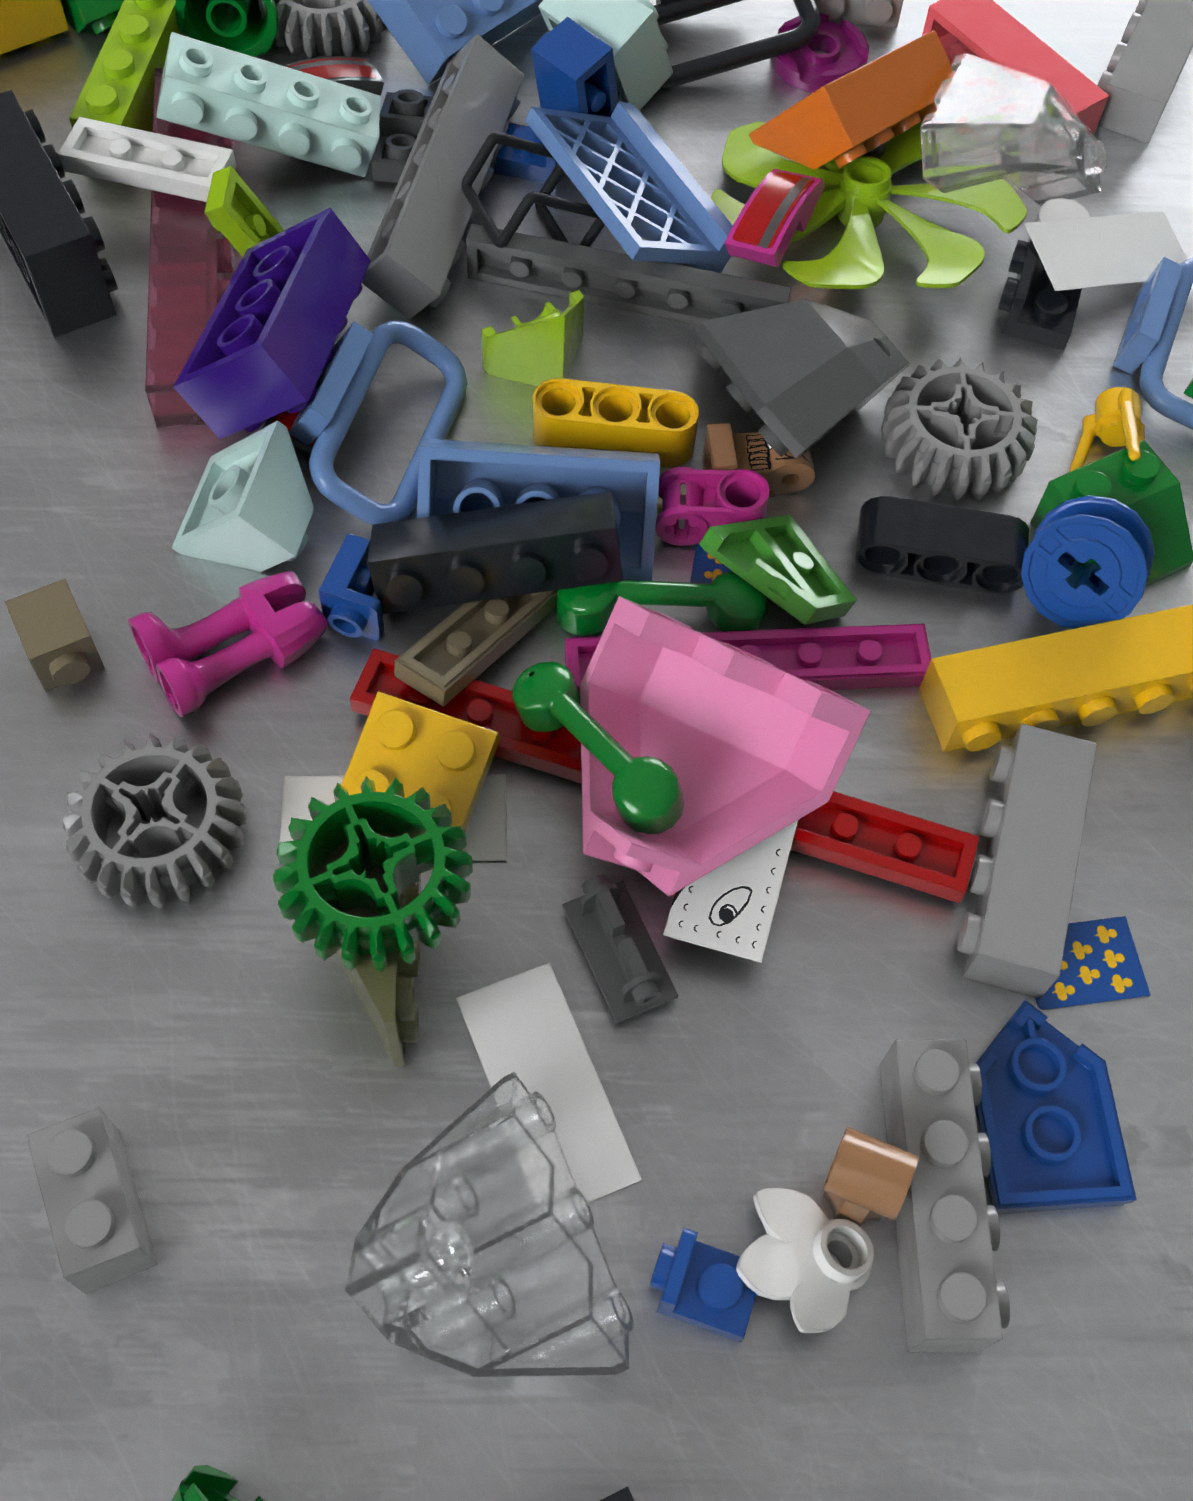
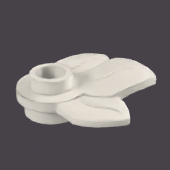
M766 1188L757 1191L753 1196V1200L767 1234L759 1237L742 1253L736 1266L738 1276L747 1287L759 1296L771 1300H790L792 1317L800 1332L821 1333L831 1330L847 1315L850 1293L858 1290L870 1277L874 1260V1249L869 1236L859 1225L852 1221L828 1219L818 1204L806 1194L783 1188ZM829 1251L833 1252L838 1257L841 1265H839L832 1258Z

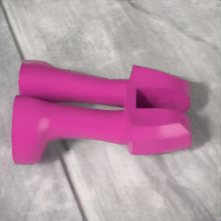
M293 571L275 574L239 587L238 598L211 615L184 627L169 628L152 612H144L128 619L134 640L157 683L160 682L169 704L179 717L182 718L198 710L208 694L257 662L270 657L279 668L286 667L312 647L328 628V620L316 604L310 601L303 602L306 597V590ZM250 630L251 634L203 659L192 661L224 641Z

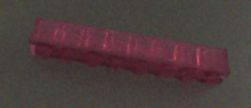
M155 68L153 133L233 149L235 156L234 140L156 118L164 68ZM151 190L145 391L157 427L207 425L173 386L231 280H226V273L235 272L233 245L221 232L212 226L209 218L204 213L207 202Z

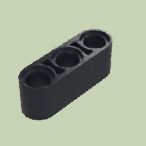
M891 496L875 497L864 502L860 509L855 562L861 569L876 575L988 593H1011L1024 586L1021 569L1024 552L1029 546V527L1020 518L1005 514Z

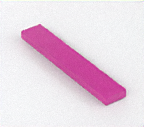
M925 623L700 632L770 662L773 666L800 679L809 680L829 690L918 687L921 685L932 659ZM601 637L565 638V666L572 673L579 694L581 681Z

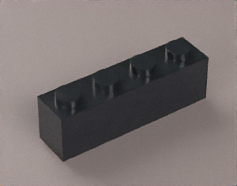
M612 491L372 525L367 563L376 598L382 603L383 614L624 581Z

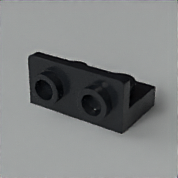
M1029 238L1028 242L1018 239L1008 272L1016 273L1017 278H1007L998 306L999 310L1007 311L1001 334L1065 350L1071 336L1082 288L1055 291L1031 238Z

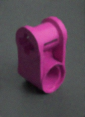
M676 467L667 470L659 477L658 495L662 499V513L658 515L656 520L657 536L671 545L687 546L699 544L711 526L767 518L770 494L768 482L762 475L747 469L701 470L689 467ZM682 484L686 485V495L680 494ZM679 519H685V527L683 529L679 528Z

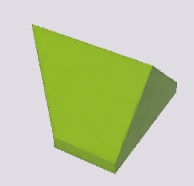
M577 290L570 293L569 307L562 313L559 309H555L551 302H547L542 313L532 321L523 323L520 322L517 316L511 317L512 323L516 328L496 333L492 326L481 329L482 365L487 375L537 387L549 379H568L583 337L585 297L581 291Z

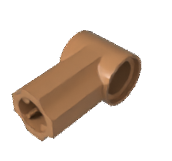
M847 1126L823 1190H825L823 1196L830 1202L833 1208L834 1219H846L859 1226L870 1220H881L883 1216L895 1220L910 1188L919 1157Z

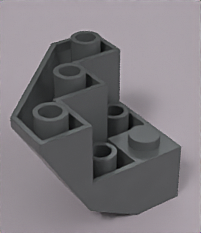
M809 299L701 321L693 329L702 340L696 349L717 372L723 368L732 382L726 389L746 412L749 413L754 409L766 423L758 432L781 457L788 451L795 458L803 456L854 409L859 411L910 365L909 361L872 320L851 315L848 312Z

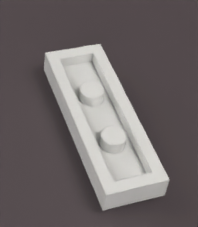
M83 117L78 118L58 152V157L65 172L207 202L213 172L232 166L234 170L237 167L233 149Z

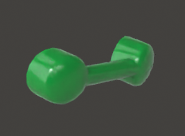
M730 571L717 575L711 583L624 580L561 589L557 592L555 615L557 623L568 633L579 636L597 634L605 629L620 596L639 605L706 607L709 619L722 632L758 630L762 625L767 607V598L740 576Z
M553 661L541 662L525 669L512 688V699L525 726L538 732H549L564 726L614 775L612 782L613 799L618 813L626 825L636 832L650 835L663 833L677 823L683 812L684 799L679 779L671 766L661 759L649 756L632 757L580 706V694L568 667Z

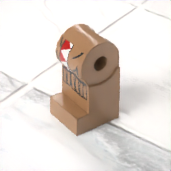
M730 423L707 424L702 455L703 470L747 469L755 471L768 482L770 489L769 498L775 497V495L798 493L813 483L815 470L810 449L800 458H795L790 451L781 457L772 449L760 433H732Z

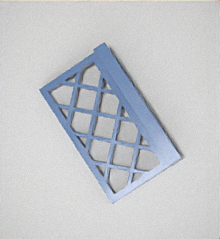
M618 102L611 117L531 107L525 119L526 123L632 261L689 264L692 268L717 273L723 271L731 258L724 243L733 225L634 104Z

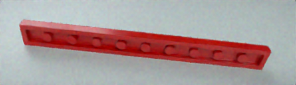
M373 648L350 696L352 711L368 716L379 691L496 731L501 739L494 756L582 784L581 743L564 726L549 732L533 731L526 727L513 702L511 690L475 679L443 707L394 676L395 660L400 657L399 655ZM833 791L829 802L798 820L791 850L960 903L966 894L980 836Z

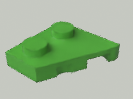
M791 515L711 526L699 543L704 551L804 625L843 617L857 601Z

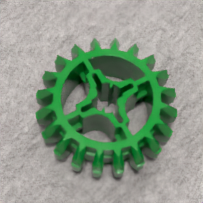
M366 776L361 785L362 793L349 795L348 790L337 782L333 790L334 803L327 805L311 797L308 809L312 821L291 817V823L288 828L294 841L278 843L276 854L279 863L283 867L274 870L273 882L276 890L283 893L278 901L283 918L288 920L295 919L292 929L295 937L300 942L304 943L315 939L314 948L317 956L325 961L342 948L343 964L352 971L360 963L363 954H371L374 968L383 972L388 963L387 953L399 951L401 959L405 963L412 965L413 961L416 960L415 942L420 940L426 946L437 950L442 942L441 932L437 925L450 928L457 927L461 919L460 910L455 904L467 903L470 900L471 885L464 878L470 876L473 872L472 856L468 852L462 851L467 846L466 834L461 826H450L452 824V815L446 804L430 808V795L423 787L408 798H404L403 784L397 778L390 783L385 792H376L374 782ZM375 832L393 833L400 836L389 838L380 836ZM348 840V849L344 855L326 865L328 872L318 875L327 857L339 845ZM363 854L368 856L372 868L381 869L386 893L380 890L376 878H367ZM433 869L423 891L410 904L401 908L399 897L404 889L420 881L419 874ZM353 908H364L373 912L376 917L353 916L343 913V911Z

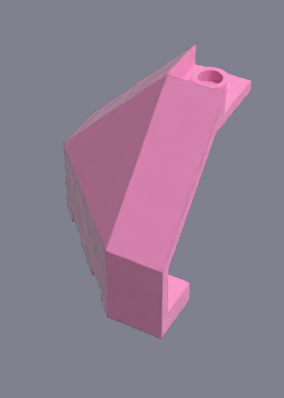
M619 596L581 681L580 706L632 757L649 756L661 759L671 766L680 782L684 808L681 818L677 823L663 833L648 835L634 831L624 823L616 808L612 794L614 775L581 744L583 854L637 870L669 897L829 802L871 711L809 680L800 679L773 666L770 662L728 643L715 640L693 630L691 626Z

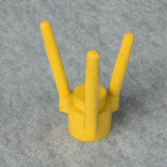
M1114 387L1099 394L1095 401V414L1083 417L1082 435L1069 472L1084 466L1093 439L1096 436L1101 438V441L1110 447L1126 446L1130 460L1136 461L1140 458V442L1145 440V425L1141 422V399L1138 393L1130 388Z

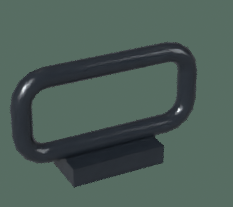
M656 0L654 7L659 15L657 22L660 26L744 0ZM793 0L801 18L799 27L673 65V74L660 88L680 86L797 51L807 46L817 36L821 25L820 12L816 1Z

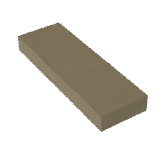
M547 591L463 603L395 660L394 676L444 707L556 608L557 592Z

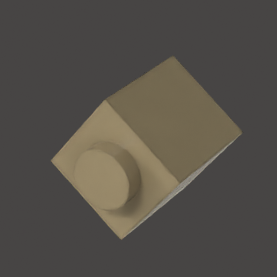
M66 579L5 601L28 659L45 692L61 685L76 684L84 680L89 674L105 668Z

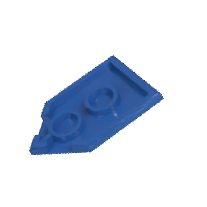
M1024 1000L976 1062L981 1073L982 1096L980 1104L975 1106L979 1133H985L990 1144L991 1167L987 1177L993 1206L998 1213L1009 1214L1113 1207L1136 1201L1106 1061L1083 1043L1078 1046L1046 1021L1048 1017Z

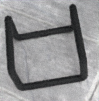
M500 132L491 133L486 138L463 177L461 189L494 245L498 248H504L508 245L528 211L535 203L536 210L557 241L569 243L547 206L596 218L579 244L591 247L605 224L590 205L551 196L552 191L564 174L563 169L558 163L540 192H530L525 195L500 234L472 187L474 180L495 145L501 144L548 158H554L543 144Z

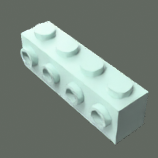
M171 32L162 74L156 118L365 178L379 139L381 96Z

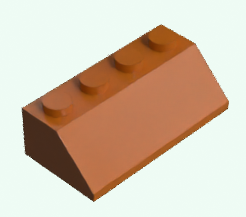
M933 30L824 85L749 133L753 144L815 170L833 159L839 169L945 109L947 104L943 97L959 89L961 85L936 31Z

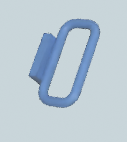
M1163 257L1137 293L1113 366L1132 375L1142 363L1139 385L1144 399L1158 413L1193 430V404L1169 392L1162 381L1193 284V257L1180 264Z
M391 320L378 325L370 332L354 321L332 347V359L322 370L314 387L316 394L312 401L299 411L289 434L308 446L317 437L309 460L311 478L319 492L333 504L370 525L403 521L412 513L417 503L419 446L426 439L446 440L466 395L468 385L466 373L459 358L447 346L408 322ZM396 343L408 347L435 365L445 378V387L394 498L388 504H380L339 479L334 471L333 461L388 348Z

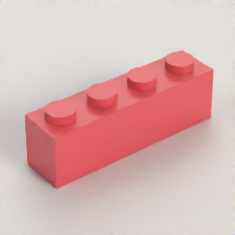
M939 0L929 5L922 36L935 30L958 80L1050 159H1054L1094 136L1109 95L993 0Z

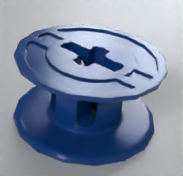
M1089 495L1066 500L1046 514L1036 529L1033 540L1024 552L1021 577L1026 596L1041 615L1062 627L1075 629L1125 618L1143 597L1146 580L1151 573L1155 550L1150 530L1136 511L1116 499ZM1093 559L1098 563V565L1095 563H1090L1084 568L1083 566L1079 565L1078 562L1085 563L1088 560Z

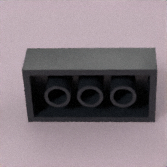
M9 90L0 93V234L55 338L115 316L116 312L110 292L118 290V287L106 259L98 258L97 254L105 250V244L96 222L92 216L82 219L80 214L85 213V209L75 184L71 179L65 182L61 180V178L65 177V172L52 144L42 146V143L46 142V138L34 110L23 111L13 91Z

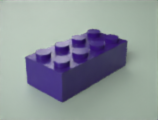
M331 208L246 250L173 386L220 439L243 429L245 432H252L262 426L269 418L282 412L296 413L306 407L316 394L314 387L322 370L332 359V347L338 334L348 323L346 316L353 301L363 289L361 283L371 263L369 257Z

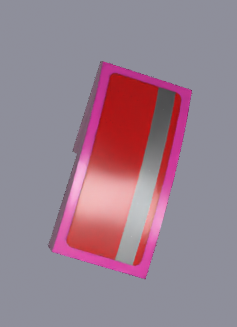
M774 168L754 190L736 219L724 243L729 255L779 267L795 230L805 231L824 189L823 179Z

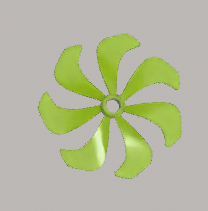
M926 119L890 139L881 159L858 157L839 169L834 159L824 164L829 170L821 168L814 170L753 144L749 133L765 124L762 121L731 130L722 155V167L726 174L737 182L757 188L774 168L823 179L824 189L805 231L795 230L789 244L812 233L835 215L847 227L838 245L822 259L810 261L787 260L783 262V269L808 287L865 289L879 283L883 278L884 263L874 228L882 223L886 212L899 222L914 238L926 256L928 264L924 272L917 278V286L925 288L957 287L982 265L985 258V250L978 241L925 220L889 201L890 196L901 194L960 205L984 214L1004 233H1011L1024 222L1028 213L1014 188L1007 181L990 175H973L936 183L892 186L891 175L924 158L947 153L980 157L987 155L988 149L974 131L935 120ZM715 189L711 196L712 201L730 223L734 225L745 204L730 197L723 190Z

